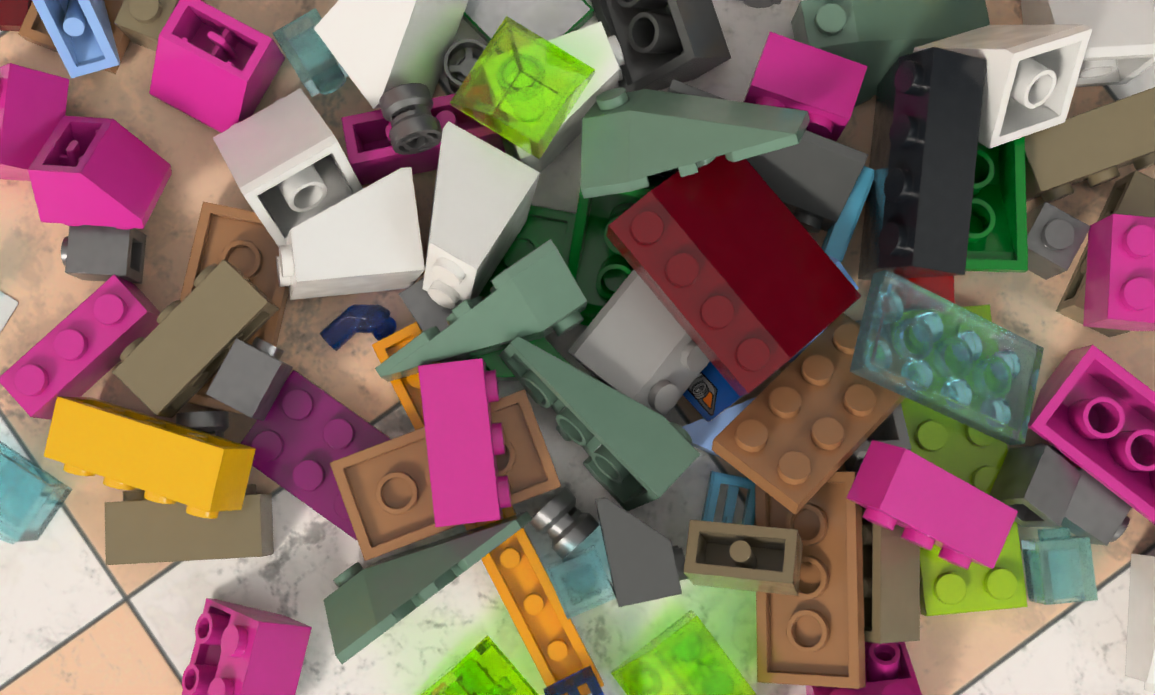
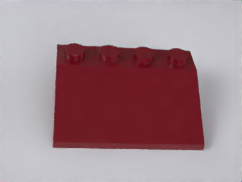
M724 154L717 156L710 163L699 167L698 173L681 177L678 171L648 192L608 225L607 238L740 397L753 391L861 297V294L747 159L731 162L725 158Z

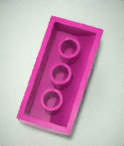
M1093 344L1071 350L1040 389L1027 427L1155 525V392Z

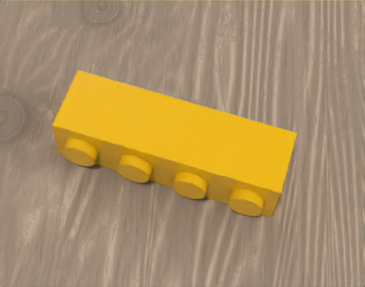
M57 396L44 457L64 463L63 471L79 476H95L97 474L104 477L103 484L108 487L121 490H134L138 488L145 491L144 498L149 501L162 504H175L177 501L187 505L186 513L190 515L215 519L218 518V514L221 511L242 510L256 448L96 398Z

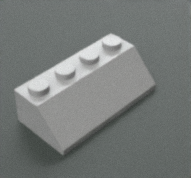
M635 270L629 274L567 351L599 381L664 417L676 405L680 397L710 361Z

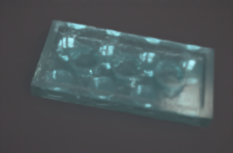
M883 270L873 273L850 372L1006 444H1025L1027 426L1030 420L1044 348L889 270Z

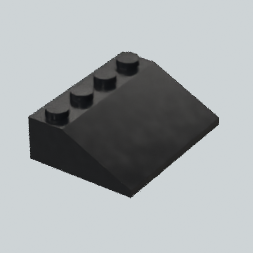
M931 47L900 56L878 83L869 168L875 171L874 180L865 204L858 279L880 280L965 275L986 66L985 59L938 47Z

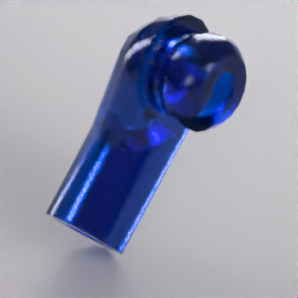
M354 304L320 332V335L337 351L356 333H372L380 341L396 331L397 324L394 318L390 317V311L381 305Z

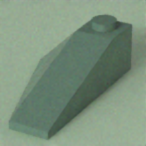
M985 0L800 1L791 24L795 41L868 66L854 106L857 107L877 95L878 83L900 56L913 53L915 47L990 25Z
M619 87L607 90L596 97V102L582 118L580 189L583 198L632 192L650 186L647 176L675 168L679 169L681 177L698 173L699 167L710 163L717 156L724 154L728 161L737 162L799 144L810 122L808 111L650 89L627 92L625 88Z
M550 239L491 280L493 286L490 289L492 294L484 300L481 296H478L471 300H464L452 309V313L446 318L449 326L440 332L437 326L425 330L375 369L381 378L389 382L419 373L418 366L463 361L505 349L517 336L529 342L543 338L555 331L557 336L560 337L584 320L580 313L586 309L587 300L557 247Z
M519 336L499 355L537 404L544 408L552 407L557 414L556 422L558 426L556 430L565 441L573 440L583 447L589 455L583 462L585 467L627 512L659 499L700 456V453L691 445L692 439L690 435L679 424L669 422L661 414Z
M526 511L380 559L365 569L357 562L333 580L338 589L323 600L335 656L339 662L344 664L531 522L533 519Z

